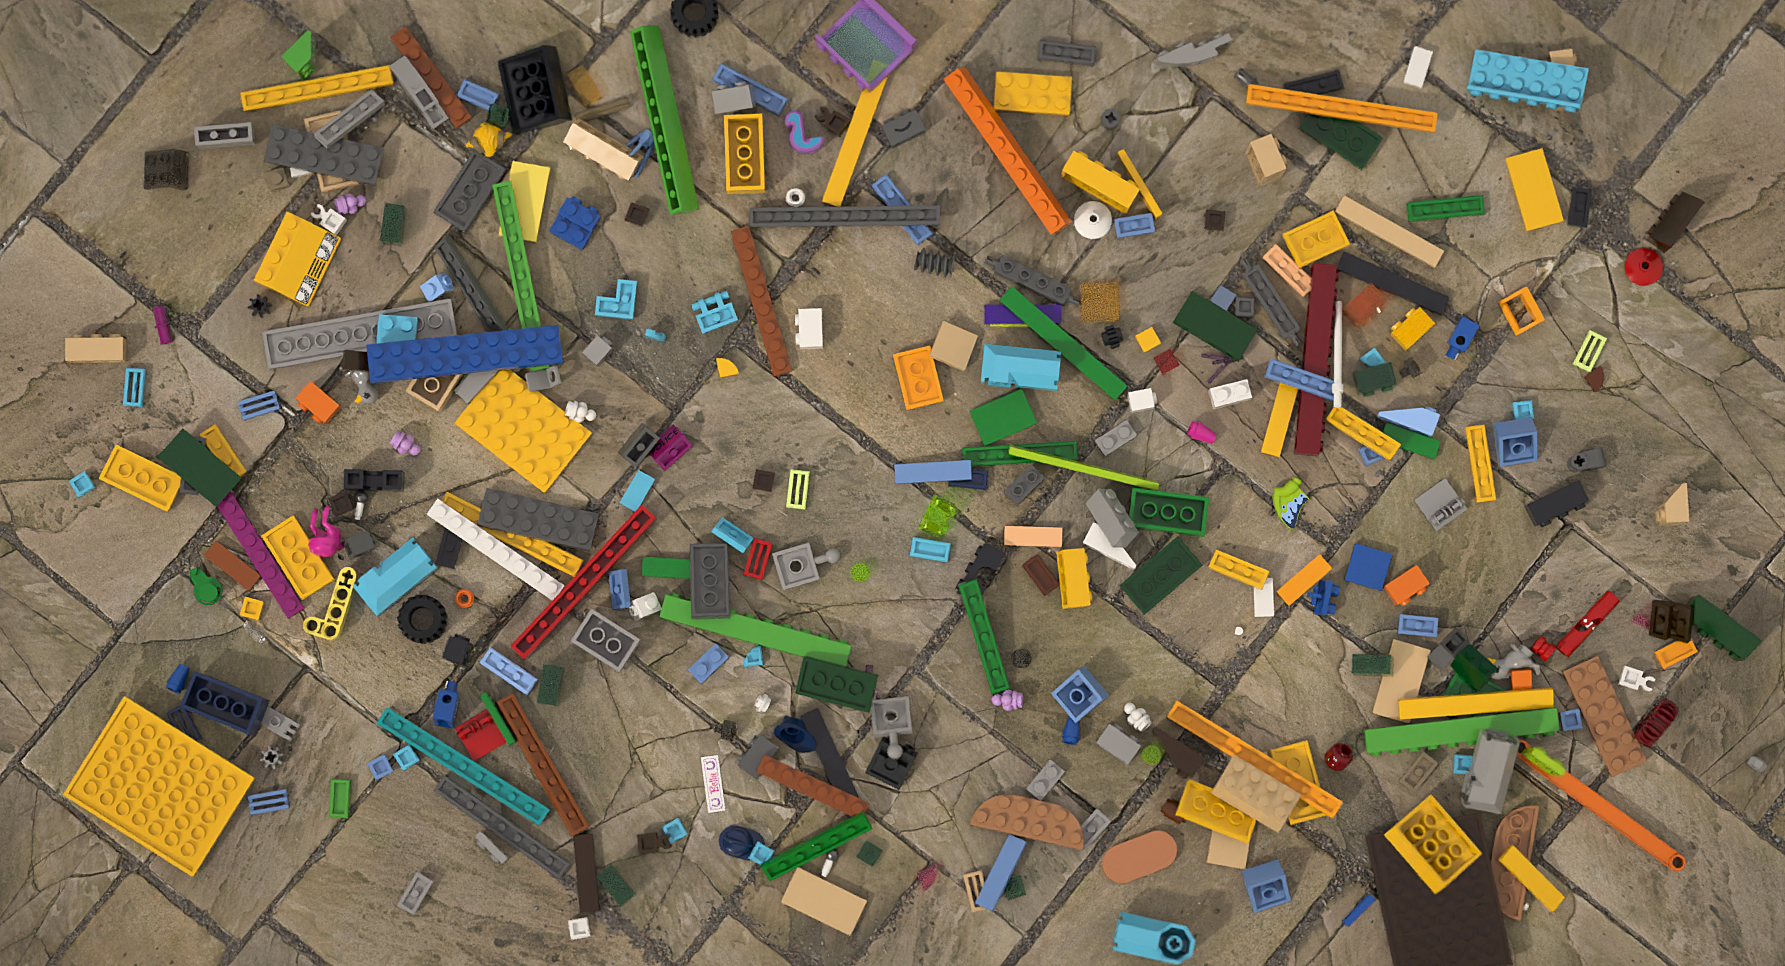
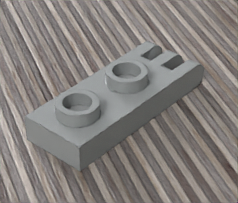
M269 706L261 722L262 726L290 742L293 738L286 734L290 732L295 735L297 732L290 727L292 725L296 728L300 727V724Z

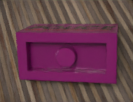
M673 424L660 436V439L648 454L665 471L693 445Z

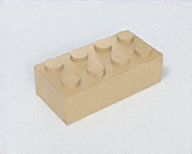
M1233 755L1211 794L1277 833L1285 824L1301 795L1236 755Z

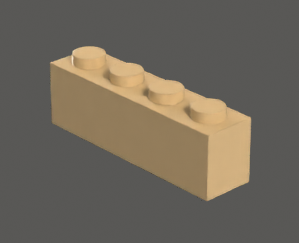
M579 118L572 123L563 141L570 149L583 153L587 159L598 162L602 168L611 170L619 178L627 179L628 181L635 175L644 156L637 152L630 156L632 149Z

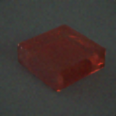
M1171 349L1153 358L1162 375L1179 366Z

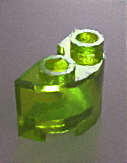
M934 494L918 529L937 538L941 534L945 535L949 527L946 523L949 517L953 519L957 510L954 507L955 504Z

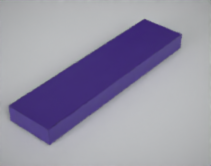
M984 305V325L1025 324L1005 305ZM1034 305L1055 324H1061V305Z

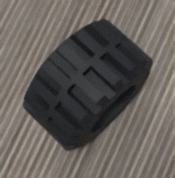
M674 0L671 2L670 13L672 22L681 34L685 33L687 37L692 35L694 38H698V35L703 37L706 35V32L710 33L713 26H716L719 17L716 0ZM691 3H699L706 9L705 16L699 21H689L683 15L685 7Z
M424 594L415 595V597H410L406 602H403V606L401 609L399 608V616H397L398 627L401 629V633L409 640L421 644L434 642L433 640L439 639L440 635L445 632L448 617L444 606L437 599ZM419 608H427L433 614L432 625L423 631L417 630L412 625L411 620L413 613Z

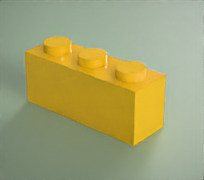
M1084 548L1056 552L1062 608L1071 609L1091 606L1092 594L1089 591L1088 585L1090 575L1086 568L1088 557Z

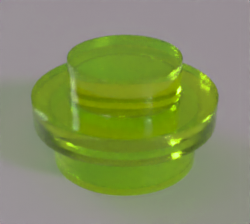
M857 563L851 568L850 574L854 581L864 582L868 579L870 572L865 564Z
M1154 745L1147 746L1142 751V758L1147 764H1156L1161 759V751Z

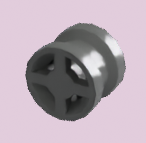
M1107 109L1102 114L1101 124L1107 130L1115 129L1119 125L1120 114L1115 109Z

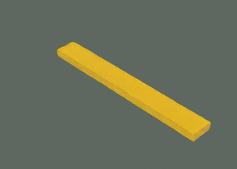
M873 60L866 81L870 84L888 65ZM888 76L870 93L866 89L862 91L822 199L823 203L834 207H841Z
M390 65L241 92L244 112L394 85L393 75L389 68Z
M446 492L442 502L477 525L481 508ZM480 527L491 536L573 577L578 574L584 560L548 542Z
M1552 687L1398 699L1399 719L1554 708Z

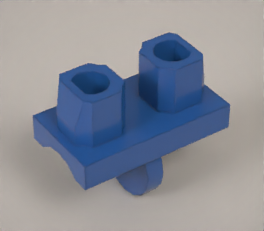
M1319 580V586H1314L1313 593L1307 592V597L1312 598L1311 605L1315 606L1313 614H1335L1336 604L1329 603L1330 596L1337 597L1339 595L1340 587L1334 585L1333 581Z

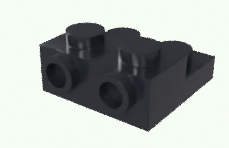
M882 737L865 773L900 790L918 753L909 744L904 746L899 744L902 747L903 753L898 759H892L887 754V749L890 746V737Z

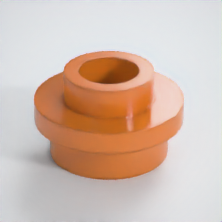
M462 589L456 593L455 602L461 608H469L474 603V595L470 590ZM467 595L468 601L462 602V596Z

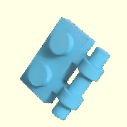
M727 291L714 293V296L698 299V302L691 304L693 311L702 310V314L696 315L702 334L738 321L732 303L724 305L722 301L729 298ZM714 303L718 304L717 308L709 311L707 310L706 306L712 305Z

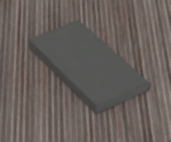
M474 149L433 213L466 233L492 194V185L499 183L507 169Z
M728 543L689 544L691 619L730 618Z

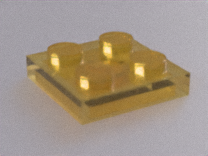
M1119 282L1080 284L1081 322L1120 321Z

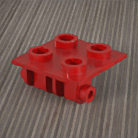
M488 709L455 728L458 737L462 740L473 761L478 760L506 743Z

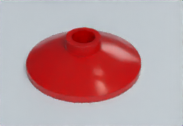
M1639 248L1628 255L1624 269L1631 282L1640 286H1648L1660 278L1663 271V263L1655 251L1648 248ZM1642 263H1647L1648 268L1643 269Z

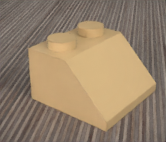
M1682 483L1675 487L1658 506L1655 517L1656 521H1659V526L1683 525L1689 522L1687 483Z

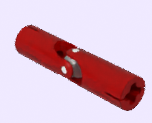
M1607 590L1589 609L1586 615L1556 645V649L1568 658L1591 634L1595 627L1619 604V599ZM1581 626L1585 628V631H1579Z

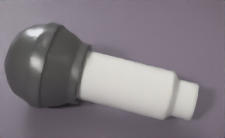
M358 491L355 495L357 504L354 515L356 520H360L362 517L364 503L368 500V494L365 491Z
M837 849L826 853L822 876L827 877L833 862L839 857Z

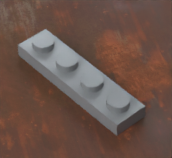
M371 89L316 131L314 137L328 149L383 107L384 100Z

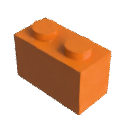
M311 381L295 398L299 401L297 405L305 412L309 409L314 414L312 418L319 424L324 422L327 425L342 408Z
M1415 565L1383 588L1395 606L1399 604L1404 606L1412 601L1410 597L1415 593L1419 596L1427 591L1426 586L1430 583L1418 565Z

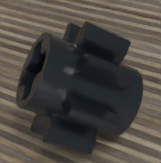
M257 294L256 299L250 298L252 304L248 306V309L254 310L252 316L255 317L259 314L260 318L263 319V314H270L268 309L272 304L266 303L268 300L267 296L262 299ZM259 302L264 305L261 307V310L256 308V306H259Z
M1114 325L1105 327V332L1101 333L1104 346L1110 345L1111 349L1120 347L1119 342L1123 341L1120 328H1114Z

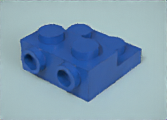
M573 196L570 199L567 197L549 232L583 250L598 225L601 216L598 215L599 211L594 207L589 206L586 208L582 206L583 202Z

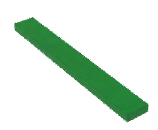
M1013 286L999 300L1054 349L1060 351L1061 355L1113 400H1116L1126 389L1127 385Z

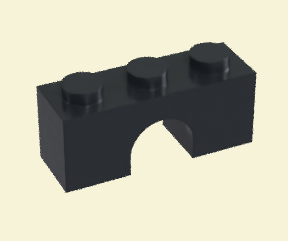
M344 469V489L347 491L404 492L405 473L402 470L365 471L360 469Z
M987 543L984 546L979 545L974 554L977 556L974 563L970 562L965 570L968 574L964 580L960 579L958 584L977 579L978 571L983 568L996 572L1005 554ZM978 582L981 594L983 595L986 587ZM957 584V586L955 587L958 590L957 595L961 596L960 589Z
M455 634L454 637L449 636L442 658L466 667L473 644L469 643L470 639L462 635Z

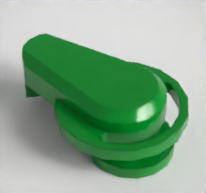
M199 568L191 569L189 573L195 585L194 596L196 600L204 605L217 603L222 596L221 583L215 578L208 577ZM218 587H220V595H219V597L217 598V596H218Z

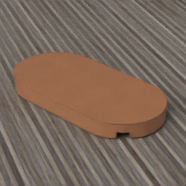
M1152 831L1111 847L1104 855L1102 868L1110 880L1116 883H1127L1170 866L1176 858L1177 845L1173 837L1168 833Z

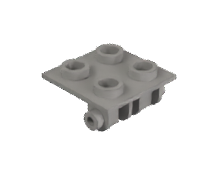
M1446 478L1414 500L1436 531L1467 510L1464 500L1459 498Z

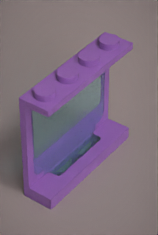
M859 0L824 35L820 37L817 34L815 36L816 46L823 53L826 51L831 55L829 57L835 65L840 64L843 67L842 71L849 78L853 77L856 80V85L862 91L866 89L869 93L918 47L917 40L875 0Z

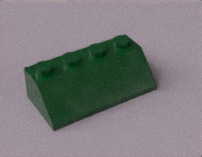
M1701 595L1693 596L1688 601L1687 605L1694 607L1692 626L1698 629L1697 633L1703 638L1708 637L1713 640L1712 644L1718 649L1728 651V656L1737 662L1738 660L1744 661L1762 642L1760 638Z

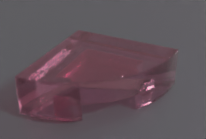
M1639 614L1633 616L1631 622L1649 630V620H1646L1645 617Z
M935 866L917 873L924 891L935 880Z

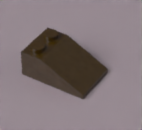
M1154 727L1151 732L1173 768L1177 770L1176 774L1184 779L1188 777L1193 778L1205 757L1159 728Z

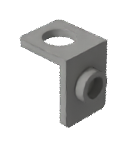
M557 365L546 370L525 374L530 392L550 389L561 384ZM552 372L555 374V381L552 378Z

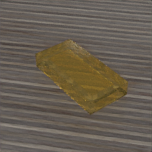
M584 65L567 73L585 107L602 99Z

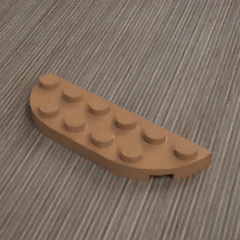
M1011 794L999 795L988 799L979 806L970 822V825L1077 850L1083 851L1084 835L1078 820L1067 809L1053 803Z
M1524 806L1508 813L1499 823L1493 840L1490 861L1501 911L1507 917L1521 921L1526 887L1498 859L1510 845H1513L1529 862L1531 861L1539 806Z

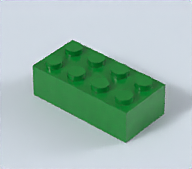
M1132 488L1128 516L1134 522L1136 529L1204 537L1209 497Z

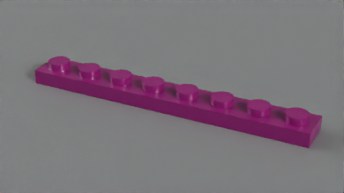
M231 491L217 507L289 619L305 608Z

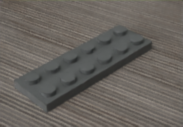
M272 124L263 161L265 163L376 186L384 148L340 139L327 149L314 137V133Z
M486 488L477 525L590 552L599 514Z

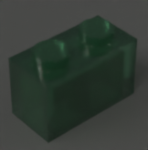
M385 203L380 235L382 244L402 246L407 211L404 205Z
M1391 362L1357 370L1352 373L1357 395L1363 394V397L1375 395L1374 391L1381 390L1382 393L1392 391L1393 387L1397 385Z
M1352 654V674L1354 676L1393 677L1394 657L1392 655Z
M543 664L537 703L558 706L564 673L563 667Z
M613 864L596 876L620 907L637 895Z

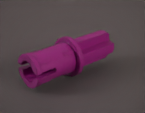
M163 306L154 307L155 328L158 330L160 345L172 343L169 331L170 323L167 322L165 309Z

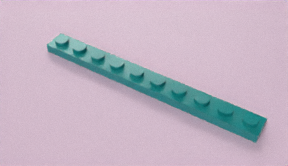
M386 707L377 724L537 825L540 826L549 813L550 809L390 708Z

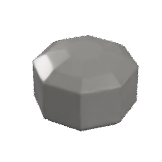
M1750 756L1746 762L1749 767L1760 773L1767 766L1757 756Z

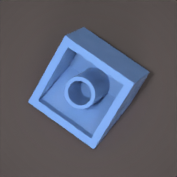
M1532 417L1494 423V439L1500 467L1538 461L1537 430Z
M1086 666L1078 669L1051 693L1075 723L1110 696Z
M1278 859L1241 871L1254 913L1291 901L1285 874Z

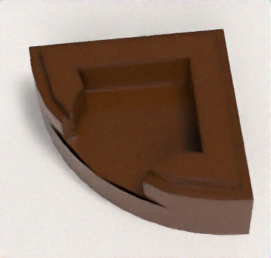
M1601 366L1584 377L1594 392H1597L1604 382V372Z

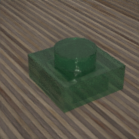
M494 103L490 104L486 122L500 128H505L510 109Z
M866 841L856 857L873 867L883 850Z
M1020 875L1010 878L1004 890L1007 900L1026 895Z

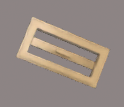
M982 870L963 875L972 912L984 910L985 908L979 905L975 908L968 877L972 878L976 898H978L979 890L975 876L979 875L983 888L985 882Z

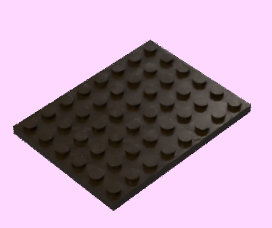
M1480 812L1452 818L1482 854L1436 894L1385 837L1384 834L1386 832L1365 836L1393 966H1513Z

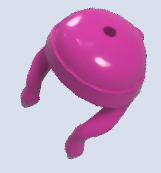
M329 505L325 507L322 513V524L327 529V532L315 526L318 509H314L311 515L310 528L316 538L309 539L308 546L311 553L320 557H331L335 555L337 550L342 551L343 549L341 531L327 523Z

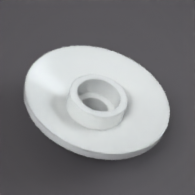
M1086 202L1075 213V228L1085 238H1101L1111 228V213L1100 202ZM1095 216L1097 221L1091 222L1090 217Z

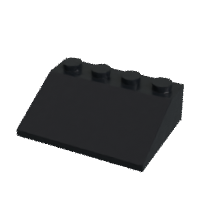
M542 45L497 61L513 134L555 126L572 120L557 47Z

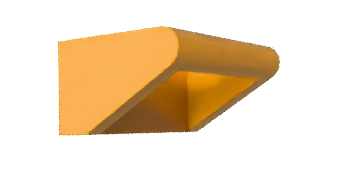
M1527 286L1498 302L1516 336L1545 320ZM1518 296L1533 320L1532 323L1523 328L1519 327L1506 303Z

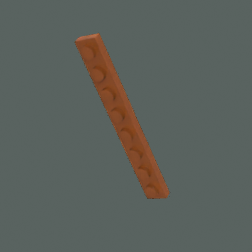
M746 226L732 230V238L773 376L776 377L790 373L792 369L750 228Z
M512 693L497 701L495 704L571 837L589 828L590 826L515 695Z

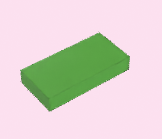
M331 779L330 818H349L351 780Z

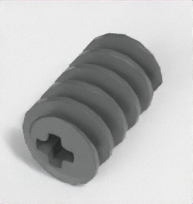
M923 248L920 252H917L914 270L916 271L920 266L921 272L928 268L929 274L935 269L936 276H939L941 271H943V277L945 278L949 273L952 276L955 255L948 259V253L941 257L940 251H938L934 256L932 249L926 254V250Z

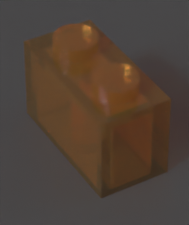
M1371 283L1342 309V312L1356 327L1360 324L1365 326L1371 320V314L1374 312L1378 314L1386 307L1384 303L1387 299Z

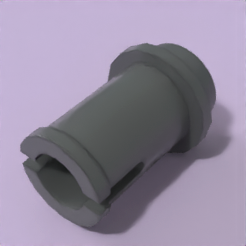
M1240 68L1239 72H1236L1234 78L1245 85L1247 90L1249 84L1258 85L1259 83L1256 77L1250 76L1243 68Z

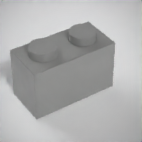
M746 81L735 83V87L728 88L727 84L716 86L717 90L712 91L716 114L756 106L752 84L746 85Z
M1114 723L1113 726L1108 724L1095 744L1128 765L1141 747L1138 744L1140 740L1131 734L1129 737L1122 733L1124 729Z

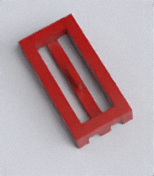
M754 538L743 575L759 580L763 579L773 543ZM757 543H759L760 548L752 573H750L749 569ZM764 545H766L768 547L766 550L764 561L761 567L760 574L757 575L756 572L761 559Z

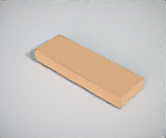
M1277 244L1262 257L1302 297L1311 290L1309 284L1312 278L1302 268L1298 269L1296 263Z
M1005 526L1004 546L1062 547V528Z

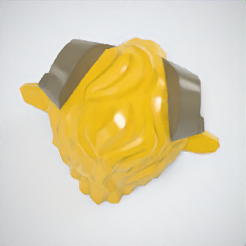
M483 122L475 130L473 138L465 146L472 147L479 153H484L486 157H492L497 150L502 148L505 140L511 137L512 133L503 132L497 126L489 122Z

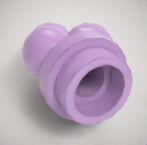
M347 193L334 199L337 213H343V215L356 213L357 205L364 206L366 204L365 196L358 195L355 198L353 194Z
M396 431L389 443L393 445L392 448L397 449L400 454H406L409 451L413 456L418 455L421 448L419 445L413 444L414 437L410 434L405 435L406 433L403 431Z
M1005 690L1002 696L995 694L992 697V703L996 706L1002 704L1005 711L1018 710V708L1023 707V692Z

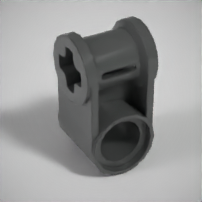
M1594 448L1574 454L1567 461L1568 468L1573 472L1606 467L1603 448ZM1577 459V461H1581V464H1575L1574 461Z

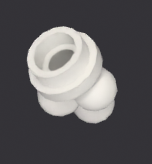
M574 400L573 402L568 401L565 416H569V419H574L576 422L581 423L585 418L588 421L596 419V412L592 409L587 410L586 403H578V401Z
M1127 703L1124 706V711L1127 714H1131L1128 716L1127 722L1136 730L1138 729L1142 732L1151 725L1150 716L1146 714L1145 709H1136L1133 703Z

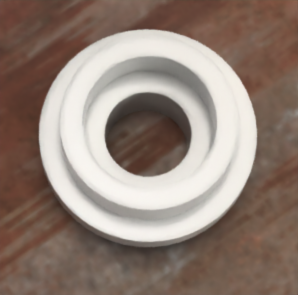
M793 188L787 192L786 201L791 207H800L805 201V195L802 190ZM798 195L799 200L793 201L792 197Z
M767 694L759 695L756 699L754 706H756L757 712H765L768 709L771 699L768 698Z

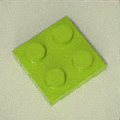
M1541 747L1524 748L1521 755L1550 776H1563L1566 772V769L1562 767L1563 763L1556 758H1549L1547 752Z

